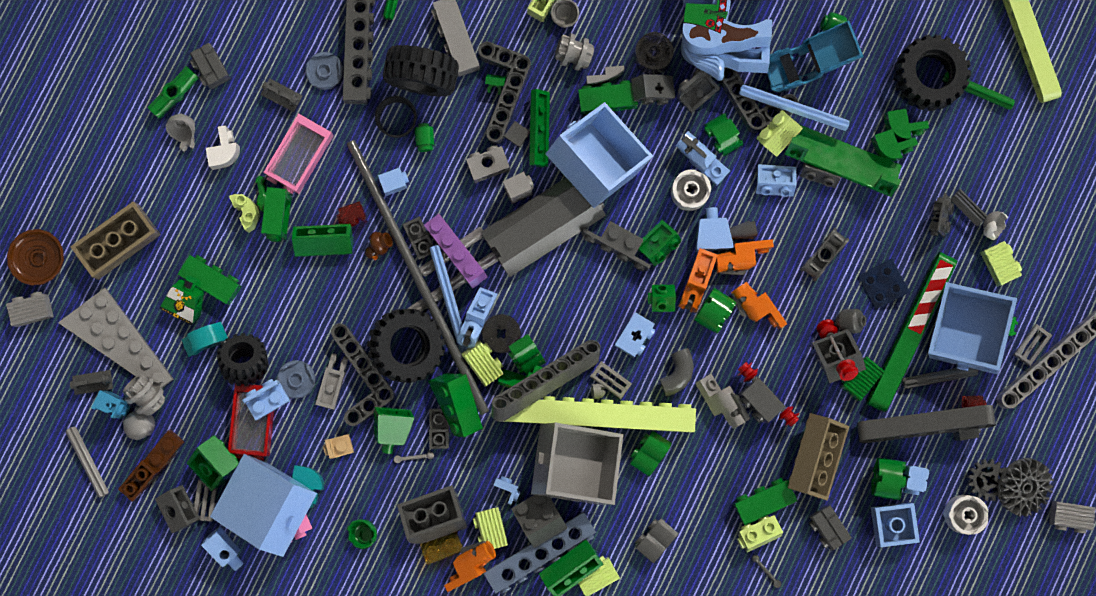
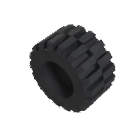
M241 333L240 336L235 334L233 338H226V342H222L220 344L221 348H218L217 361L223 378L232 385L236 383V386H241V384L249 386V383L255 384L257 379L261 380L263 374L267 373L269 365L264 343L260 342L258 337L254 338L252 334L246 336L245 333ZM243 356L251 357V359L245 363L234 362L236 359Z

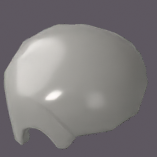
M557 0L552 5L550 12L554 23L562 28L573 26L578 21L580 14L577 4L572 0Z
M136 411L129 413L123 421L125 434L135 440L151 435L155 428L154 417L152 415H144L143 413L138 414Z

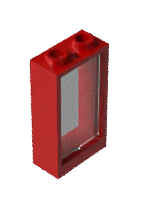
M235 383L228 451L233 453L236 458H242L246 454L252 455V457L258 460H264V456H270L274 411L256 421L247 405L242 401L246 398V393L243 392H249L253 389L258 391L263 388L262 385L249 384V386H244V384H241V386H236Z

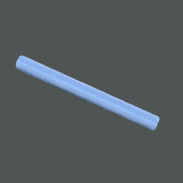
M745 84L740 88V95L843 131H846L849 127L850 121Z
M435 245L430 247V252L457 342L462 322L440 246ZM457 342L460 353L468 349L467 346L460 345Z

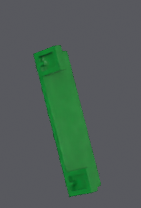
M802 125L800 126L803 129L796 137H792L785 151L787 156L890 197L897 190L901 179H898L902 167L900 164Z

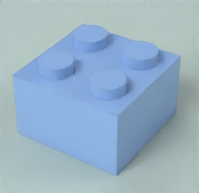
M908 502L871 507L876 546L888 547L920 542L914 503Z

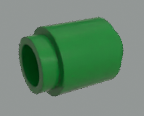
M428 123L418 124V127L414 128L415 145L418 147V152L433 151V146H435L433 127L429 126Z

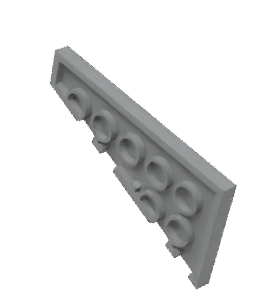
M106 288L58 322L133 375L150 376L154 380L152 384L154 389L158 386L163 388L174 380Z

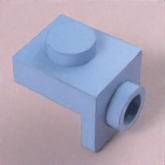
M501 476V479L496 478L494 486L511 492L508 504L511 505L513 501L517 502L520 491L517 490L518 486L511 484L512 480Z

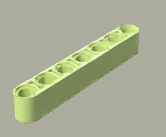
M1003 0L1038 100L1044 103L1060 98L1062 94L1029 0Z

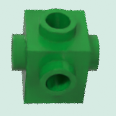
M652 285L651 293H648V304H651L652 312H675V285Z

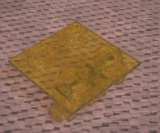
M457 532L429 542L419 543L426 565L461 552L463 547Z

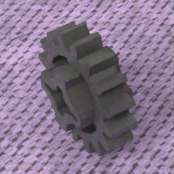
M982 459L981 464L975 462L976 468H969L972 475L966 476L971 479V482L967 483V486L973 487L970 492H977L976 497L978 498L983 496V501H988L989 498L991 501H996V496L998 497V475L1001 477L1006 467L1000 468L1001 462L994 464L993 459H989L988 463L986 459ZM985 467H991L987 472L981 471ZM985 477H989V480H990L993 484L987 483L988 481L986 480ZM991 488L996 489L992 493H986Z

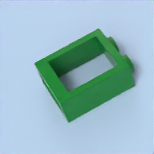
M267 187L261 233L266 236V239H270L269 241L281 242V239L287 240L292 194L286 189Z

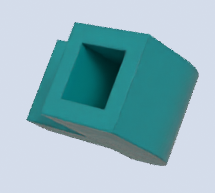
M222 322L196 329L188 333L181 340L188 357H191L207 348L218 346L225 342V339L228 337Z
M294 465L293 479L316 492V489L324 490V481L318 471L310 467ZM318 493L314 498L310 508L313 507V504L316 505L318 500Z

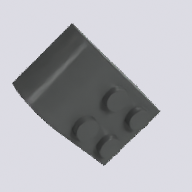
M453 485L397 505L407 541L413 544L429 542L467 528L458 495Z

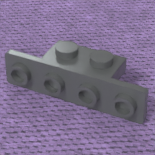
M611 221L601 237L585 228L583 229L581 235L584 236L583 239L591 244L594 242L599 244L603 251L617 254L618 259L623 262L629 261L633 263L634 267L639 271L643 272L650 269V264L635 256L644 239Z

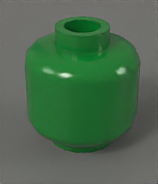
M830 12L828 15L823 16L820 29L822 31L831 29L838 24L847 22V18Z

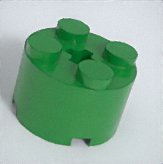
M713 288L694 321L718 334L737 302L716 288Z
M877 458L873 467V472L875 473L874 479L871 480V494L876 497L900 500L901 488H905L906 476H903L906 462Z

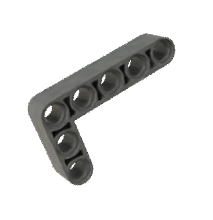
M486 41L479 45L480 59L485 63L509 71L486 132L489 143L499 145L504 140V135L507 132L531 70V62L526 55ZM484 49H491L492 53L485 56L482 54ZM507 55L510 59L507 62H501L500 57ZM519 62H525L528 65L525 69L517 67ZM513 79H518L521 83L515 87L510 82ZM511 96L514 101L511 104H506L504 98ZM505 114L507 119L501 122L497 120V116ZM493 131H498L500 133V137L498 139H492L490 137V134Z
M724 67V71L731 73V78H723L719 81L720 85L748 131L751 133L762 131L773 120L768 115V110H774L778 114L782 109L771 105L759 109L755 100L740 94H734L732 88L738 87L740 89L744 82L737 71ZM787 94L782 97L798 103L797 97L793 94ZM741 104H749L751 110H743ZM783 110V111L786 112L788 115L791 114V112H788V111ZM757 119L760 122V127H754L751 120Z
M337 323L331 329L332 337L372 391L371 394L347 410L344 415V420L348 425L358 426L374 415V409L370 412L365 409L367 401H373L375 407L384 408L394 400L395 392L384 376L379 373V370L374 368L372 359L369 358V355L352 331L346 325ZM343 327L346 333L343 337L339 338L336 335V331L338 328ZM350 343H355L357 346L354 353H349L347 350ZM362 358H366L368 361V365L364 369L358 366V362ZM372 374L379 376L377 384L372 385L369 378ZM385 389L390 391V398L387 400H383L380 395ZM352 412H356L359 416L358 421L355 423L349 420Z

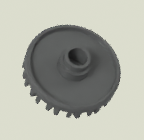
M1022 458L1011 463L1002 473L998 484V497L1002 506L1015 515L1021 516L1022 514L1026 517L1032 515L1031 511L1038 513V509L1042 510L1039 505L1041 503L1047 505L1046 500L1050 499L1046 496L1047 492L1053 493L1050 490L1053 488V485L1049 484V481H1054L1051 478L1052 474L1048 472L1050 469L1032 458Z

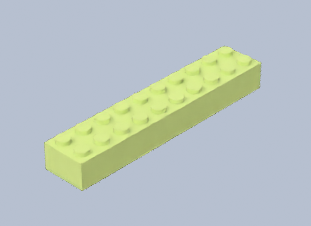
M544 396L543 400L536 401L503 421L536 424L556 422L573 426L692 433L695 432L696 409L691 408L690 404H678L677 408L672 407V403H659V406H652L653 402H640V405H633V401H620V404H613L614 400L604 399L601 400V403H594V399L582 398V402H574L575 398L563 397V401H556L553 396Z

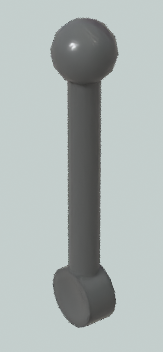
M754 555L752 561L757 563L773 581L774 587H781V582L776 580L760 562L759 556Z

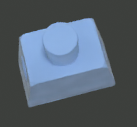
M717 207L706 208L707 219H700L698 221L695 252H698L699 248L707 251L732 250L734 246L727 218H718Z
M221 526L204 539L201 546L222 567L229 564L236 571L244 564L237 556L240 549ZM223 550L228 551L229 554L223 553Z

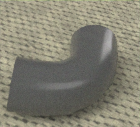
M689 348L671 354L675 365L674 372L660 379L666 397L683 390L692 379L694 364Z

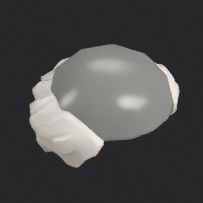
M999 211L989 213L983 222L984 235L991 240L997 239L1006 227L1004 220L1008 219L1007 215Z

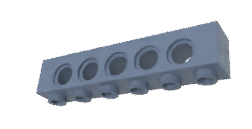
M584 511L565 522L568 527L566 530L536 548L529 544L488 569L484 575L495 594L499 591L503 594L510 590V585L514 582L518 584L528 578L527 574L533 571L536 574L545 568L543 565L548 561L551 564L561 558L560 554L565 551L568 553L581 541L586 539L587 541L594 538L593 534L596 531ZM572 528L580 531V535L576 539L569 537V531ZM556 538L563 541V546L560 549H555L552 546V541ZM538 549L546 551L547 555L544 559L536 557L535 552ZM527 559L530 562L529 568L521 569L519 561ZM510 569L513 572V577L511 579L503 578V570Z

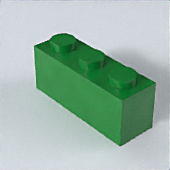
M629 80L621 81L617 85L603 83L600 87L586 85L582 86V89H578L581 116L588 115L604 102L613 112L637 109L638 102H634L632 83Z
M351 224L293 227L292 243L295 257L352 254L353 235Z
M189 255L178 275L184 279L186 276L195 277L197 279V287L230 306L242 287L237 284L239 280L230 274L228 277L221 274L223 270L215 265H212V267L206 265L207 260L199 255H196V257Z
M778 478L772 481V485L767 488L761 486L754 489V494L747 496V494H743L737 497V501L733 505L742 524L747 525L797 502L798 500L793 490L788 488L789 481Z
M586 539L540 572L539 575L553 596H561L604 564Z

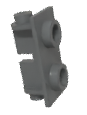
M270 78L268 82L265 81L263 83V91L260 94L292 112L295 111L303 95Z
M805 162L800 177L806 178L809 181H815L833 188L837 187L841 176L820 170V168Z
M111 370L72 376L73 381H70V387L74 389L75 395L113 389Z

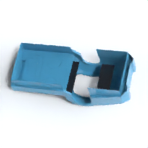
M850 21L817 33L804 40L803 44L798 47L780 49L770 54L767 75L771 83V90L781 93L820 78L827 72L863 58L864 56ZM810 52L816 70L806 74L808 79L802 81L801 77L803 76H798L792 60L795 58H793V54L798 53L800 57Z

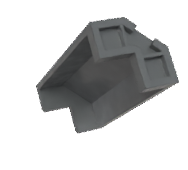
M564 178L480 233L504 271L511 277L583 231L584 228L586 229L605 217L606 215L603 211L605 206L602 202L593 208L567 178Z

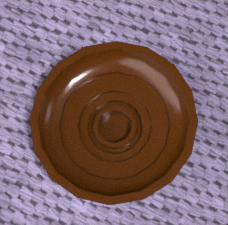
M41 229L27 230L19 234L10 244L7 253L8 267L12 275L20 282L29 285H43L53 280L61 271L64 262L63 248L59 240L50 232Z

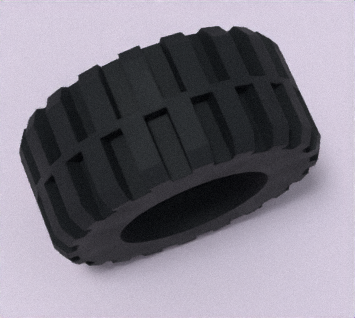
M937 34L933 37L925 35L921 39L917 38L909 44L899 55L898 61L894 66L896 72L893 74V80H897L895 87L897 91L901 90V98L903 100L907 98L909 100L908 104L911 106L918 105L917 109L924 110L928 108V111H934L937 108L943 109L958 99L969 84L968 79L971 77V71L968 70L971 66L970 60L965 59L967 53L965 50L961 52L959 49L960 44L957 42L955 44L951 43L952 39L947 36L941 39V35ZM921 58H935L945 66L947 72H949V79L944 87L932 89L920 82L916 74V64Z
M396 45L390 47L387 51L382 76L387 84L401 90L421 95L446 97L454 92L459 64L453 57L436 50L419 46Z
M396 309L381 316L382 319L374 323L375 328L370 330L369 335L371 339L367 341V347H370L368 355L373 360L372 365L374 368H377L382 376H386L392 381L403 383L422 381L426 379L427 375H432L435 372L434 368L436 366L439 367L442 361L439 359L440 356H444L445 350H442V345H445V339H441L443 332L441 328L436 326L438 324L436 320L431 319L429 314L420 312L417 309ZM403 327L416 330L422 342L420 355L414 362L409 364H402L396 361L390 350L393 334Z

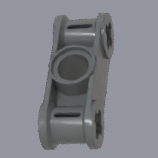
M834 227L800 270L802 272L805 271L815 282L850 239L843 237ZM821 250L829 252L827 260L821 258Z

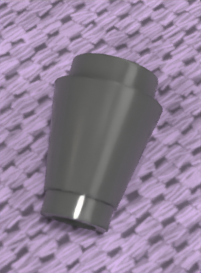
M749 220L730 228L732 239H753V237L758 236L755 221L750 222Z

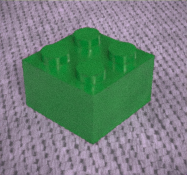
M213 435L196 448L187 464L210 491L213 492L231 477L239 462L236 456L226 449L224 443Z

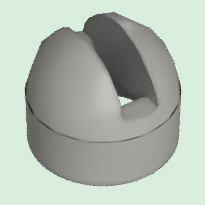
M591 384L593 399H600L605 395V387L602 384Z

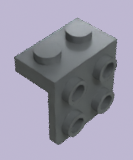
M700 69L693 73L692 79L689 80L687 78L679 85L676 97L691 114L720 90V87L708 73Z

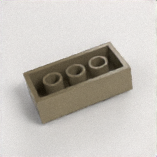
M133 201L70 247L92 278L99 280L161 234L141 206Z
M810 413L806 421L803 438L800 442V449L795 459L794 469L789 479V489L828 501L849 430L848 425L828 417Z

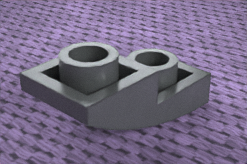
M420 216L403 223L402 225L418 259L430 255V247L434 245Z
M430 408L429 447L430 449L449 448V424L441 408Z

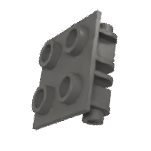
M944 193L943 198L937 197V201L934 202L933 211L938 212H933L932 214L940 217L931 218L933 221H931L929 231H931L930 235L938 236V233H940L945 238L946 233L950 232L951 223L948 221L949 216L953 214L954 204L946 193Z

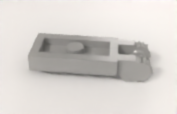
M334 353L331 355L328 368L326 367L315 404L333 410L336 408L348 363V358L344 357L341 361L340 370H334L333 367L337 360V354Z

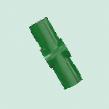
M186 66L172 82L167 83L163 87L160 95L147 108L159 119H162L176 103L183 100L184 94L199 77ZM176 88V89H177L176 95L173 96V97H171V96H170L171 90H173V89Z

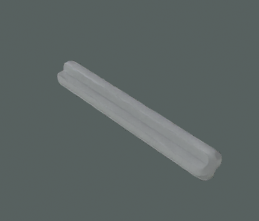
M478 227L460 240L466 249L483 238L480 233L483 231L481 227ZM443 251L442 256L444 263H446L450 259ZM433 259L419 268L424 277L436 270Z
M71 427L67 429L66 434L97 496L103 497L107 495L109 491L77 428Z

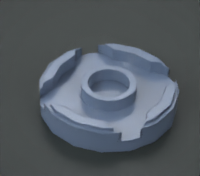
M320 52L313 55L307 62L305 72L308 81L314 87L321 90H329L341 82L344 69L342 62L337 56L330 52Z
M294 360L287 362L281 367L277 380L280 381L288 397L299 399L306 397L312 392L315 387L316 376L309 364Z

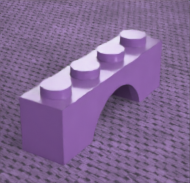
M437 214L424 224L426 230L449 257L472 289L487 278L485 271L440 214Z

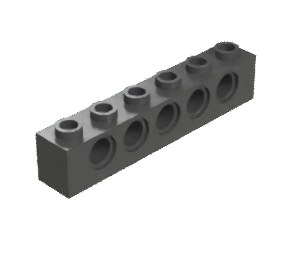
M347 0L343 101L345 104H368V99H371L372 91L371 87H368L369 80H372V69H369V62L373 61V50H370V43H373L374 34L371 32V25H374V13H371V6H375V0ZM359 6L366 7L362 13L356 12V9ZM363 24L365 28L362 31H356V26ZM357 43L364 44L361 50L355 49ZM362 61L363 66L361 68H354L356 62ZM356 80L363 81L360 87L353 86Z

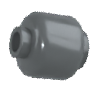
M843 309L836 317L837 328L840 331L849 329L851 334L860 333L866 325V317L859 309Z

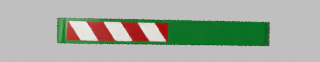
M939 252L935 257L882 368L885 372L877 380L867 400L868 405L884 413L889 408L941 299L946 282H949L958 260L942 252Z

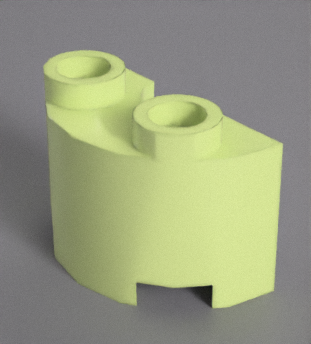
M243 194L230 195L229 198L234 208L242 211V216L239 219L245 231L250 233L256 228L260 217L258 207Z

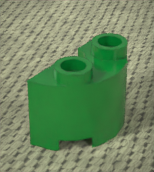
M726 113L704 124V131L709 138L711 136L714 138L716 143L713 145L719 154L722 153L723 156H726L743 145V141L738 137L740 134L731 119H727Z

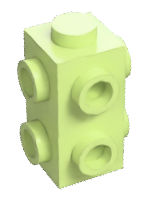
M766 515L758 519V523L754 525L749 523L741 527L737 541L741 549L745 548L748 553L781 537L783 531L775 515L771 517Z

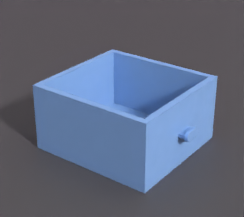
M605 102L577 123L573 121L567 126L568 130L559 135L546 153L547 157L593 208L597 207L635 177L653 157Z
M946 282L928 352L929 358L958 365L956 369L968 371V368L999 375L1017 298Z
M244 454L210 517L259 550L283 557L317 493L272 465Z

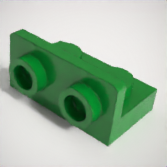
M661 220L642 238L644 240L638 250L655 267L662 263L666 256L679 246L682 240L673 228Z

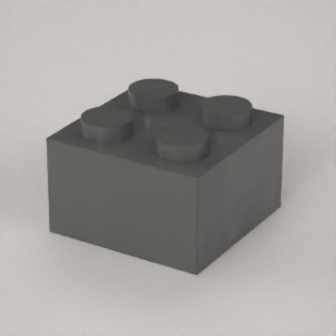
M533 495L511 508L534 548L568 528L550 497Z

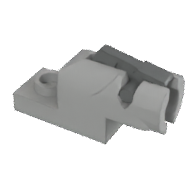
M712 374L695 383L713 415L717 416L722 413L733 429L750 419L739 396L734 394L730 386L721 390Z

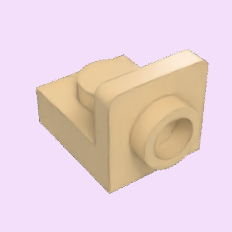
M350 434L325 440V445H323L324 453L326 456L329 455L330 459L354 453Z

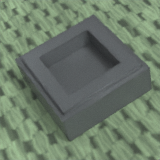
M515 121L504 135V138L520 148L529 136L530 131Z

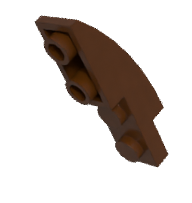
M171 429L168 430L147 457L136 466L118 490L132 502L135 501L176 456V452L185 442Z

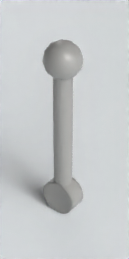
M428 452L423 455L406 457L395 456L394 462L400 463L405 460L422 458L433 459L434 453Z

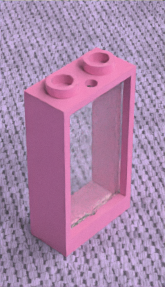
M298 113L263 172L268 176L267 180L275 185L279 182L284 185L283 189L288 190L291 194L294 192L300 194L334 137L332 132Z

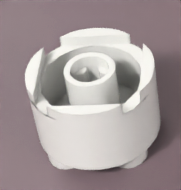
M696 170L681 172L671 187L673 202L681 210L694 211L701 208L708 200L711 192V184L707 176ZM688 187L695 189L693 194L687 192Z
M970 495L955 496L947 503L943 512L947 525L957 533L966 535L978 534L988 524V508L978 497ZM965 511H968V513H967L968 518H964V516H965L964 512H965Z

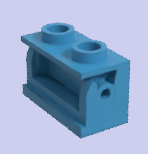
M100 390L91 408L105 413H112L111 418L123 419L129 413L131 406L124 400L125 398L110 391Z

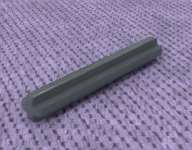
M953 368L906 377L902 379V384L905 389L977 376L978 370L968 368V371Z

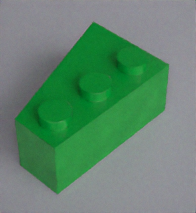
M445 373L428 381L454 436L466 437L483 429L466 374Z

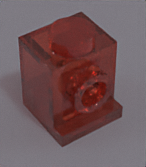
M360 201L338 208L340 213L337 214L339 224H351L352 227L358 225L360 220L364 223L368 222Z
M962 396V408L987 405L986 400H983V396Z

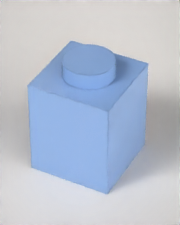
M400 167L378 175L386 196L407 189L406 183L409 180L406 172H402Z

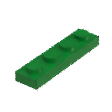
M539 89L531 90L529 165L544 168L548 167L546 153L549 150L550 92Z

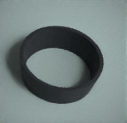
M391 96L384 99L378 105L375 112V121L379 130L385 135L394 138L408 135L413 130L417 120L414 105L408 99L401 96ZM391 103H403L412 110L414 123L406 133L390 135L381 126V113Z

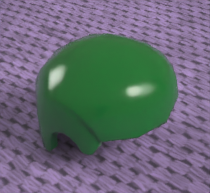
M359 519L352 521L347 527L349 532L348 540L356 548H369L377 539V529L371 521Z

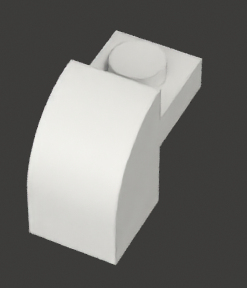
M226 126L218 127L221 145L206 148L208 165L212 170L232 165L240 153V146L237 143H231L234 141L232 130L229 131Z

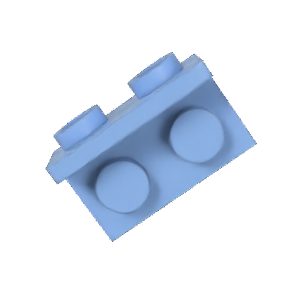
M758 164L756 194L783 197L794 196L796 189V167Z
M270 379L262 384L263 388L256 391V389H253L245 394L246 398L242 401L247 405L256 421L290 402L280 381Z

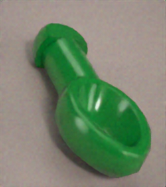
M258 176L255 180L259 193L257 205L264 213L266 198L265 179L263 176Z

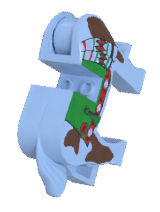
M683 0L685 15L681 53L688 63L710 74L718 81L724 78V67L737 72L768 73L772 20L766 19L753 25H738L728 21L731 0Z

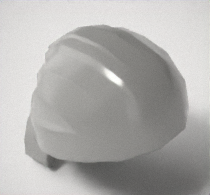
M184 114L171 116L166 123L167 133L173 139L181 142L179 148L183 152L187 150L188 146L193 149L195 146L194 120Z

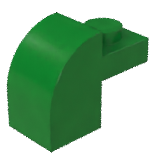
M906 109L888 111L884 115L886 130L892 129L896 140L899 142L911 139V134L912 136L923 135L929 128L928 121L909 123Z
M892 129L876 134L871 138L877 155L893 162L902 159V154L914 151L913 148L918 145L916 137L897 143Z

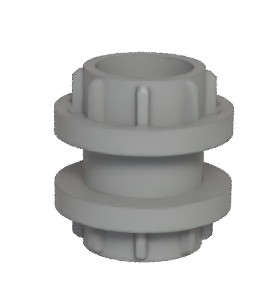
M575 34L562 35L555 51L554 57L556 60H559L562 66H566L568 62L573 63V69L577 71L580 68H588L594 52V46L589 43V39L583 38L579 42L575 40Z
M138 375L123 389L124 400L128 404L135 402L137 405L134 410L138 414L143 413L147 416L155 413L165 401L163 396L164 390L160 386L154 389L152 387L154 380L150 376Z

